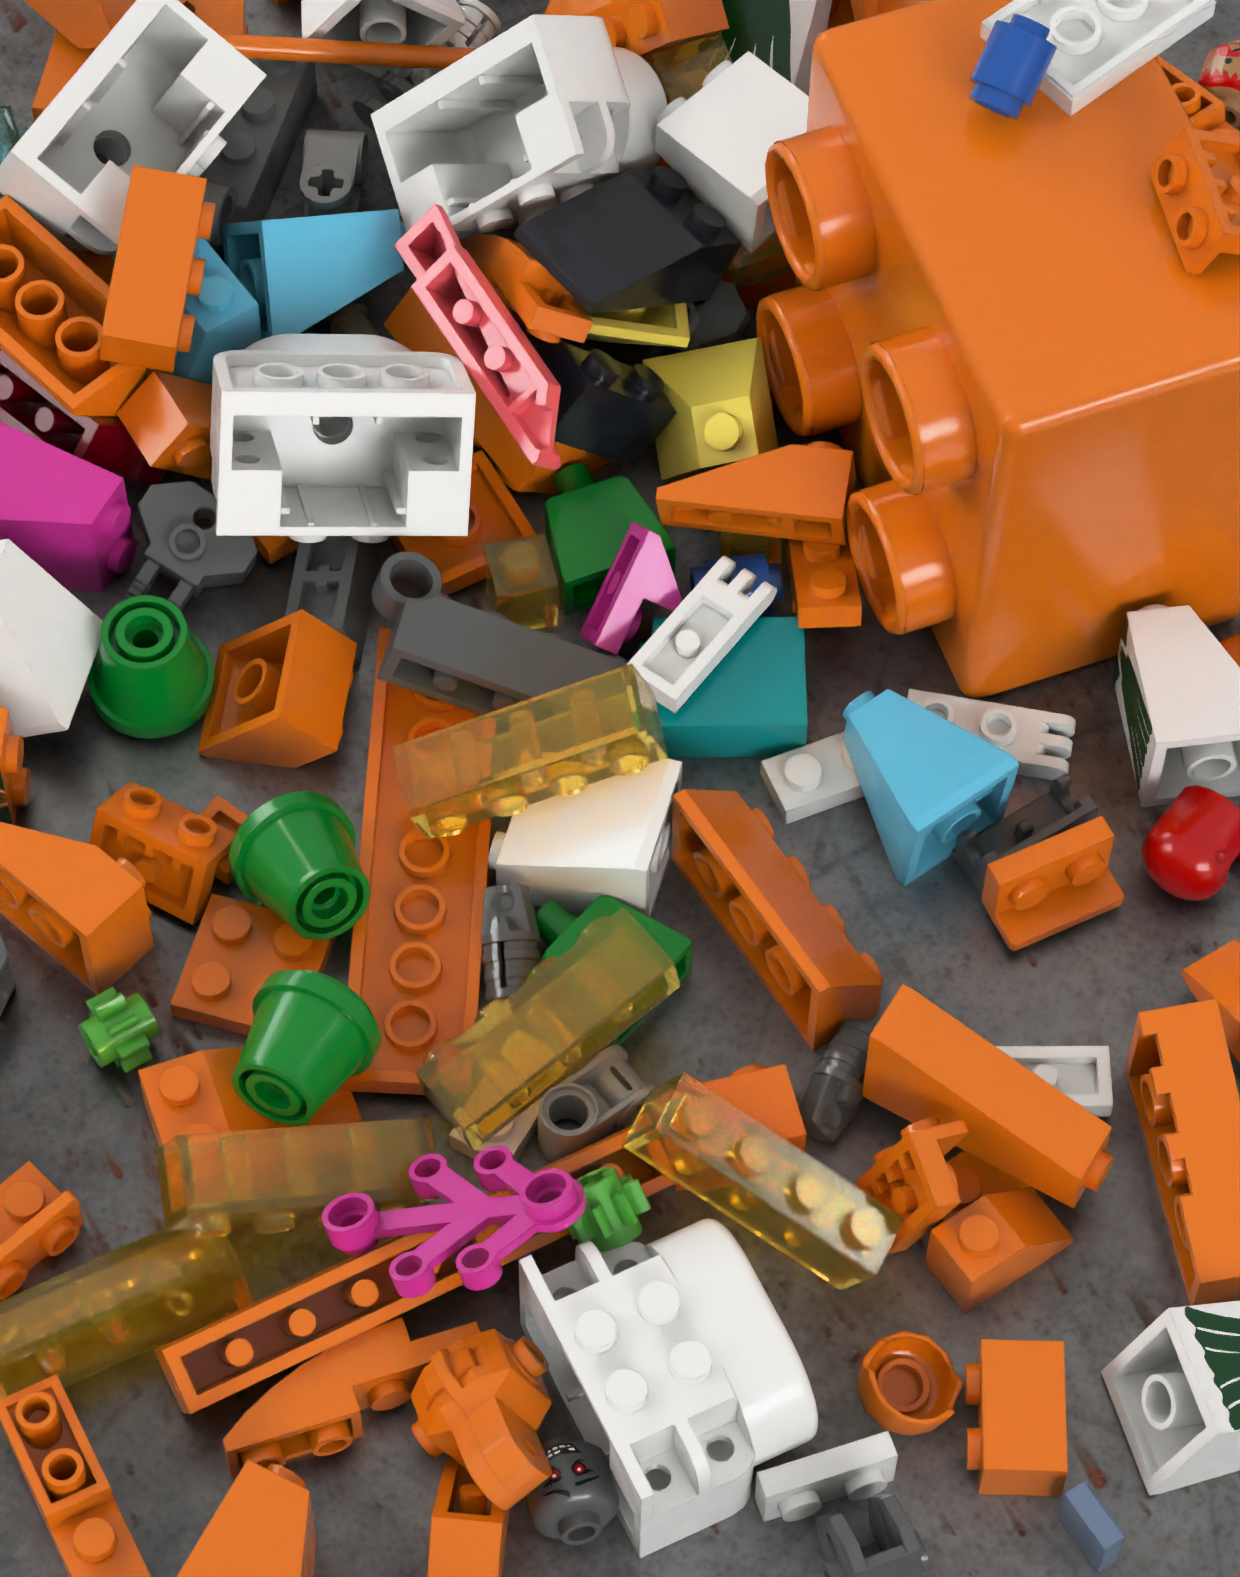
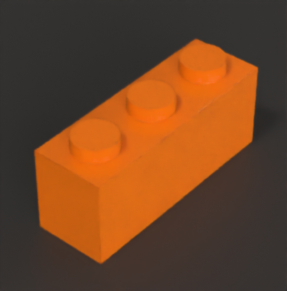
M133 165L101 331L99 360L174 373L177 352L190 353L196 316L184 313L188 294L200 296L206 259L195 257L198 238L210 240L216 203L205 202L207 178Z

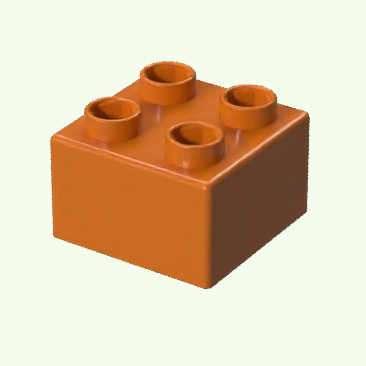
M929 0L827 29L819 33L814 41L806 133L774 142L768 148L765 161V178L770 211L787 261L796 275L795 287L767 295L759 301L756 312V334L758 338H761L768 385L777 408L789 428L800 437H809L837 428L846 449L853 451L855 468L865 488L857 490L850 495L846 507V529L859 582L878 622L890 634L897 635L930 626L959 689L969 698L981 699L1117 656L1126 612L1138 611L1145 606L1161 604L1167 607L1189 605L1207 628L1233 620L1240 614V255L1220 252L1200 275L1185 272L1150 176V168L1184 127L1194 128L1157 57H1154L1071 117L1038 89L1031 106H1023L1018 119L1014 120L984 108L969 99L974 83L969 79L986 44L980 37L982 21L1013 0Z

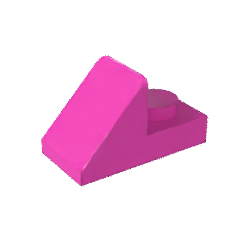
M633 521L579 633L580 636L595 646L615 655L618 654L622 643H629L635 636L642 620V610L639 607L644 598L671 611H674L683 601L660 535Z

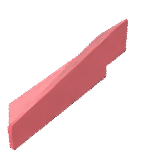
M434 204L394 244V247L417 279L411 287L531 464L557 470L561 466V461L554 441L561 386L465 248H462L443 207Z

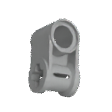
M307 129L304 139L303 167L300 178V192L305 200L304 217L358 212L362 185L365 184L368 169L369 146L366 132Z
M612 1045L600 1051L584 1067L558 1085L551 1087L542 1096L538 1113L537 1144L542 1155L551 1163L634 1123L647 1120L655 1112L656 1093L662 1091L657 1085H647L628 1064V1052L621 1045ZM561 1119H571L577 1121L582 1126L575 1130H564L558 1128L553 1123Z

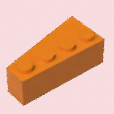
M1217 998L1138 1012L1124 1074L1189 1304L1191 1306L1239 1301L1240 1098Z

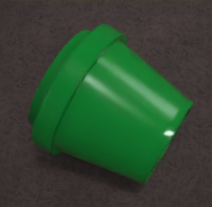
M141 595L118 603L106 615L101 627L100 645L88 674L91 699L99 716L115 730L132 737L145 739L168 737L182 732L196 723L211 704L216 684L215 671L210 652L205 644L191 632L180 609L164 598Z
M297 791L275 797L253 811L241 824L232 840L228 858L229 869L233 880L243 895L257 906L260 905L272 910L289 924L296 933L304 938L324 940L344 933L362 917L370 900V885L355 851L356 835L353 824L339 804L327 795L313 791Z
M311 970L275 972L266 978L253 999L252 1010L254 1019L238 1064L232 1074V1083L239 1097L261 1116L287 1126L305 1125L311 1121L319 1109L351 1076L364 1072L370 1066L381 1045L379 1027L364 1000L339 980Z

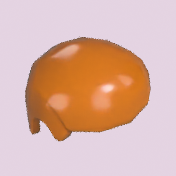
M902 1330L880 1338L873 1343L861 1360L856 1386L865 1413L883 1430L902 1436H912L934 1430L955 1414L953 1409L962 1388V1381L953 1371V1364L947 1352L927 1335Z

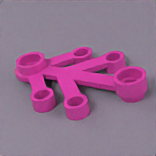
M496 1145L479 1152L474 1158L473 1167L483 1189L487 1191L508 1189L514 1194L512 1196L490 1198L451 1170L444 1156L431 1153L413 1161L408 1169V1175L417 1196L423 1199L440 1197L447 1203L378 1212L370 1196L364 1193L352 1192L335 1198L325 1207L322 1213V1223L331 1244L336 1249L342 1250L350 1256H358L371 1251L377 1245L380 1238L438 1231L415 1250L397 1256L389 1266V1275L397 1293L405 1298H416L426 1294L434 1286L436 1276L433 1269L490 1225L506 1223L483 1243L472 1244L464 1248L455 1260L456 1268L466 1288L478 1291L493 1286L502 1275V1267L499 1261L537 1232L554 1233L571 1226L583 1214L587 1198L582 1185L566 1171L551 1168L532 1173L515 1161L509 1148Z

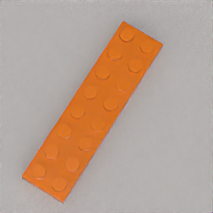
M379 628L359 853L361 867L370 885V900L362 917L353 925L348 987L356 992L371 1010L380 1030L381 1045L370 1066L364 1072L351 1076L340 1088L351 1092L473 1097L483 955L481 933L485 888L488 887L489 876L488 856L491 848L499 721L378 679L377 676L392 629Z

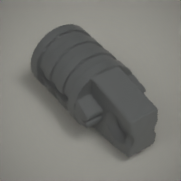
M509 883L485 888L481 946L484 952L482 962L485 967V973L483 974L484 984L486 985L485 1002L488 1004H520L544 999V990L541 985L543 975L542 969H540V933L530 888L520 883Z
M855 1019L843 1020L837 1030V1035L832 1038L829 1044V1049L824 1052L820 1059V1065L815 1068L811 1075V1081L800 1104L799 1111L805 1129L816 1140L834 1142L866 1101V1098L862 1096L869 1036L875 1027Z

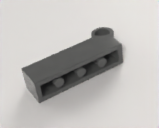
M249 59L267 76L219 133V136L228 143L199 176L207 178L205 202L216 203L210 240L206 241L224 263L221 224L260 221L266 217L317 94L315 62Z
M399 552L393 554L384 562L373 584L371 596L376 610L385 619L394 623L390 632L377 676L378 679L601 758L619 757L634 732L643 697V692L624 681V667L628 663L626 659L618 655L602 654L571 643L567 638L559 634L543 633L512 622L503 614L484 612L453 601L449 596L441 593L442 577L436 565L421 554ZM405 579L412 582L420 589L423 597L409 598L401 595L394 589L390 580Z

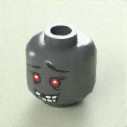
M564 1435L546 1440L542 1443V1447L550 1463L552 1475L525 1496L531 1522L538 1533L551 1539H561L563 1543L568 1545L588 1543L601 1534L602 1528L608 1525L618 1512L619 1496L609 1460L602 1448L585 1442L583 1438L578 1436Z

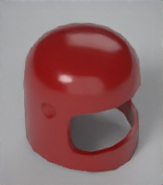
M1197 785L1185 787L1154 824L1143 841V865L1151 879L1162 890L1178 899L1200 901L1214 896L1227 883V873L1233 861L1240 860V808L1225 796L1210 788Z

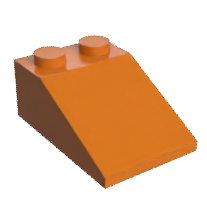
M0 822V914L96 995L106 991L155 946L150 923L152 913L147 906L144 890L146 881L144 877L128 860L119 857L115 861L96 845Z
M243 1047L200 1050L138 1070L145 1107L183 1219L374 1158V1151L352 1092L339 1088L313 1116L310 1122L301 1126H287L273 1122L255 1112L235 1091L232 1083V1074L238 1064Z

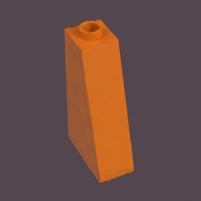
M901 985L869 1036L862 1096L911 1123L932 1117L938 1118L940 1125L964 1120L969 1134L956 1145L958 1148L1073 1209L1086 1188L1097 1192L1114 1161V1156L1106 1152L1112 1127L908 986Z

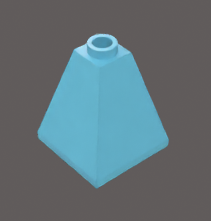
M890 689L885 690L878 696H875L872 691H867L856 697L845 708L842 714L846 720L843 740L894 876L902 887H905L951 856L952 849L957 845L959 835L969 829H974L978 834L1003 819L1020 765L1011 754Z

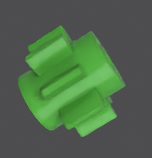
M111 987L85 1002L91 1013L88 1014L89 1019L78 1024V1028L89 1052L100 1067H104L114 1061L117 1067L121 1066L123 1071L127 1073L153 1059L148 1049L151 1046L149 1041L159 1037L160 1030L148 1005L137 992L124 998L121 992L117 993L114 987Z
M612 1166L594 1170L577 1179L584 1189L587 1204L580 1218L568 1227L573 1240L578 1239L579 1244L592 1240L599 1252H607L631 1242L642 1233L643 1227L637 1215L650 1210L651 1206L638 1179L633 1180L631 1174L619 1178L615 1168Z

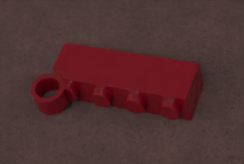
M0 349V422L112 473L116 470L136 482L149 486L162 484L168 470L150 467L118 416H73Z

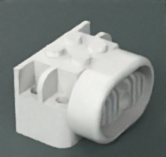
M136 0L0 165V193L3 196L9 195L69 250L92 251L96 254L110 256L116 254L133 165L199 177L228 143L219 136V133L267 75L178 0ZM95 153H99L109 160L106 165L100 162Z
M533 14L370 115L406 232L434 204L442 206L447 213L458 239H464L469 236L496 230H516L519 225L625 170L655 167L661 157L654 149L656 125L658 124L656 121L668 104L662 83L648 62L628 49L612 47L602 17Z
M279 334L263 338L244 350H229L216 354L213 358L210 451L212 455L211 482L214 497L217 500L216 535L289 536L292 540L303 543L321 542L326 539V536H351L354 540L364 543L383 542L388 539V536H468L476 392L463 362L449 354L413 352L392 339L368 334ZM319 417H333L326 420L319 419Z
M703 1219L649 1244L643 1245L640 1242L631 1241L607 1252H599L594 1243L588 1240L576 1246L574 1261L541 1275L532 1255L518 1260L520 1325L526 1337L545 1356L549 1369L544 1373L576 1435L583 1438L585 1442L602 1448L607 1456L619 1496L617 1516L639 1559L733 1516L744 1508L750 1498L753 1467L809 1442L816 1435L818 1429L817 1406L800 1356L747 1256L734 1236L720 1222L714 1219Z

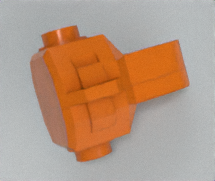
M493 1328L461 1338L448 1349H440L430 1357L431 1362L423 1368L410 1395L418 1416V1420L411 1425V1429L415 1438L427 1453L434 1458L439 1457L444 1452L450 1455L468 1470L474 1482L492 1503L500 1509L507 1511L552 1475L550 1463L536 1432L539 1430L552 1401L542 1378V1374L549 1369V1364L540 1349L526 1336H522L515 1342L512 1339H507Z

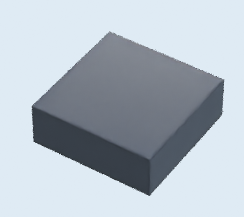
M1083 1481L1064 1493L1057 1518L1098 1574L1118 1561L1125 1533L1090 1484H1086Z

